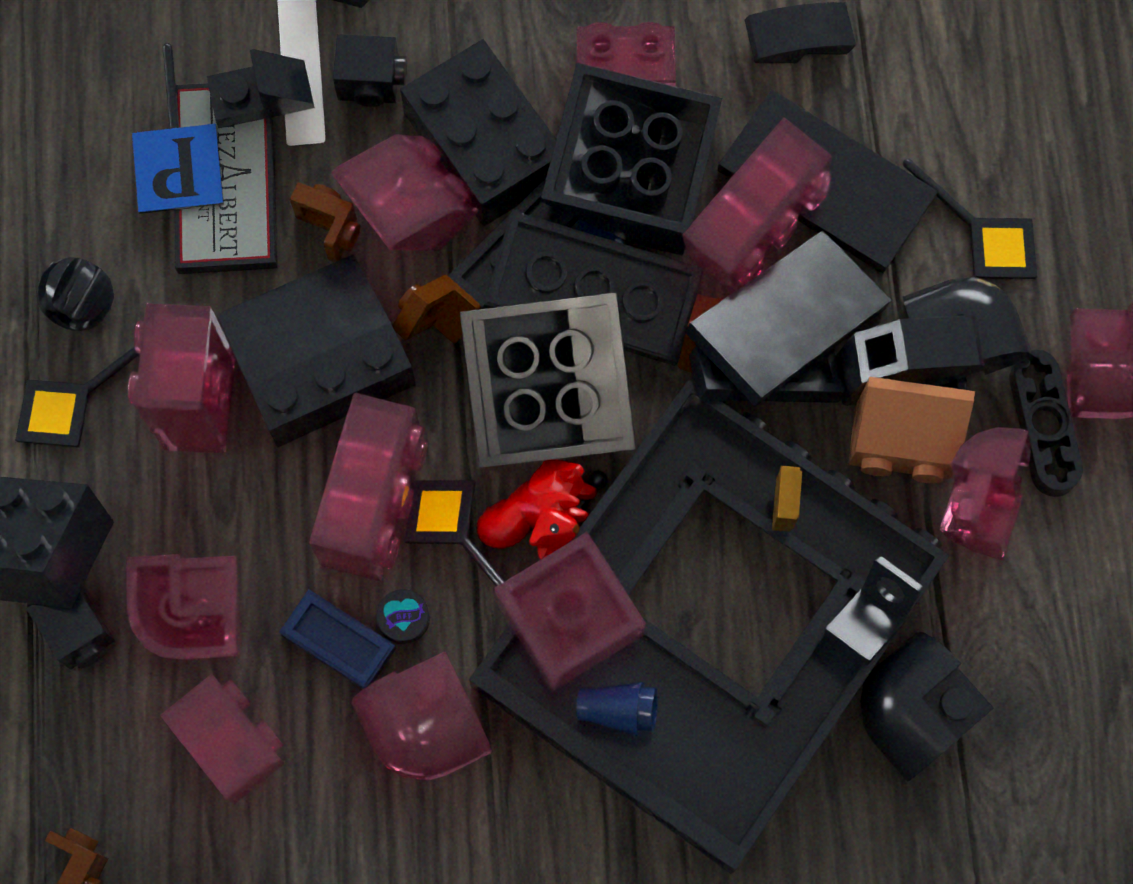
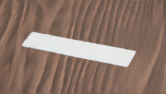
M277 0L281 55L304 60L315 106L313 109L285 114L286 142L289 146L324 143L325 125L316 0Z

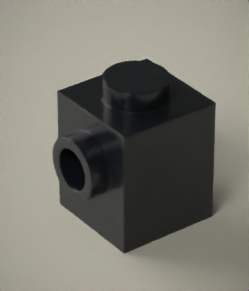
M337 34L333 82L337 99L340 101H355L357 104L367 107H376L383 103H396L397 85L405 86L407 77L406 56H399L396 37Z

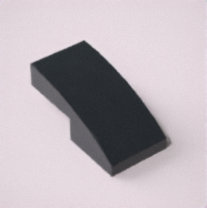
M846 2L812 3L776 8L748 15L744 20L755 63H798L805 54L847 55L856 46Z

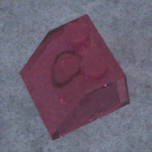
M395 134L340 164L331 172L389 250L440 251L479 211L470 200L469 196L471 193L463 181L456 175L448 172L439 160L441 153L438 148L423 136Z

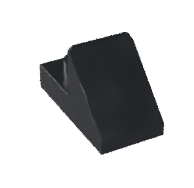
M252 49L250 50L252 67L206 76L218 128L315 108L304 60Z

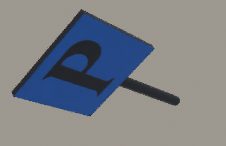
M165 43L162 49L169 129L132 133L139 214L224 204L216 124L179 128L173 50L170 43Z

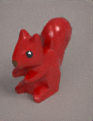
M555 459L545 460L532 475L531 479L520 485L508 499H501L493 506H488L477 521V536L486 545L501 550L521 542L531 528H534L529 544L537 546L540 560L545 561L552 553L565 546L577 536L579 532L578 523L585 521L588 513L575 506H578L580 500L595 498L597 489L584 482L581 477L584 468L580 464Z

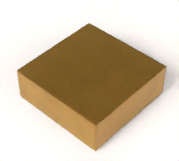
M781 466L776 478L772 530L791 532V529H794L797 523L802 482L800 467Z

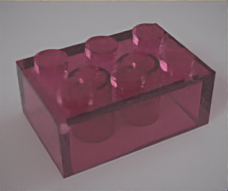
M783 118L683 234L686 255L701 268H704L709 275L731 293L740 283L745 285L764 268L765 264L762 260L772 245L779 250L798 228L795 222L803 209L806 207L812 212L830 191L831 188L827 185L832 179V176L829 174L832 156L786 118Z
M146 303L144 321H137L134 333L135 351L140 353L139 371L132 372L129 378L128 396L130 404H135L140 418L144 419L150 428L151 434L155 435L164 450L226 453L235 355L211 306Z
M358 393L353 394L309 541L322 567L381 581L385 567L393 569L400 546V539L395 538L399 518L407 520L414 497V490L409 489L411 474L413 470L421 471L428 447V442L423 440L425 428L419 425L414 407Z

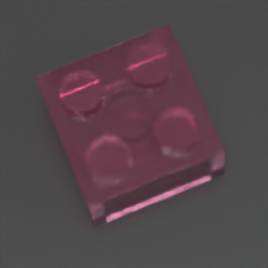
M588 532L494 588L496 603L552 692L644 635L645 621Z

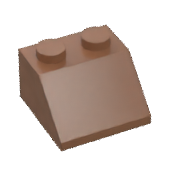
M869 377L854 409L848 465L861 467V472L873 476H889L892 474V471L912 474V479L923 483H941L943 478L950 479L960 464L975 391Z

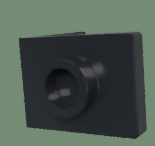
M878 556L870 569L862 589L827 626L824 635L861 663L868 665L908 620L923 590V586L885 558ZM881 577L889 578L897 583L903 591L904 598H897L891 595L883 587Z

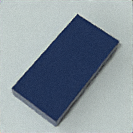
M309 589L279 631L282 637L367 692L397 649L395 644Z

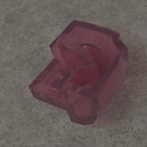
M1133 303L1126 310L1075 308L1070 315L1072 363L1067 368L1068 405L1071 417L1106 419L1133 417Z
M996 427L975 434L960 446L951 462L955 482L940 525L941 532L947 538L971 551L1004 561L1024 495L1020 494L1022 477L1017 476L1019 465L1028 467L1030 462L1029 431L1018 428Z
M180 554L126 557L127 613L131 630L146 649L161 658L179 661L240 657L242 615L239 609V575L236 555L185 559Z
M445 651L399 674H396L394 671L360 691L352 699L351 704L373 751L386 768L404 778L428 781L443 777L492 753L485 732Z

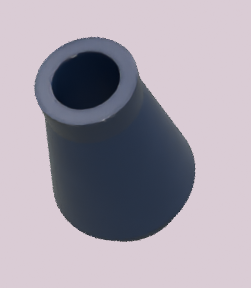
M644 682L594 689L580 688L577 698L578 721H589L639 737L642 731L654 732L658 714L657 688H646Z

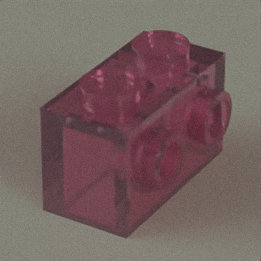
M597 22L587 27H577L576 63L675 86V26H662L655 22H644L637 26H613L610 23Z
M211 674L160 716L224 798L235 805L285 764L276 753L283 746V743L264 720L257 726L252 723L243 711L251 703L231 679L222 685Z

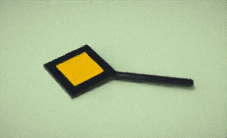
M905 159L903 161L905 169L914 177L938 191L936 196L970 226L974 277L984 279L1037 278L1032 218H975L912 160Z
M162 329L155 330L85 384L27 379L15 441L79 448L89 393L163 338L164 331Z
M413 480L404 542L406 544H461L514 609L522 610L524 607L522 600L468 537L476 482L474 480Z

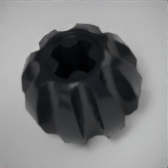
M75 257L61 258L51 263L41 275L36 289L37 303L41 312L53 323L73 331L90 330L98 326L111 310L114 299L113 286L107 274L95 264Z

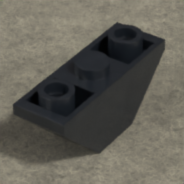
M973 315L899 319L854 333L836 354L846 390L841 400L842 405L846 406L857 403L869 377L925 384L984 367L977 319Z

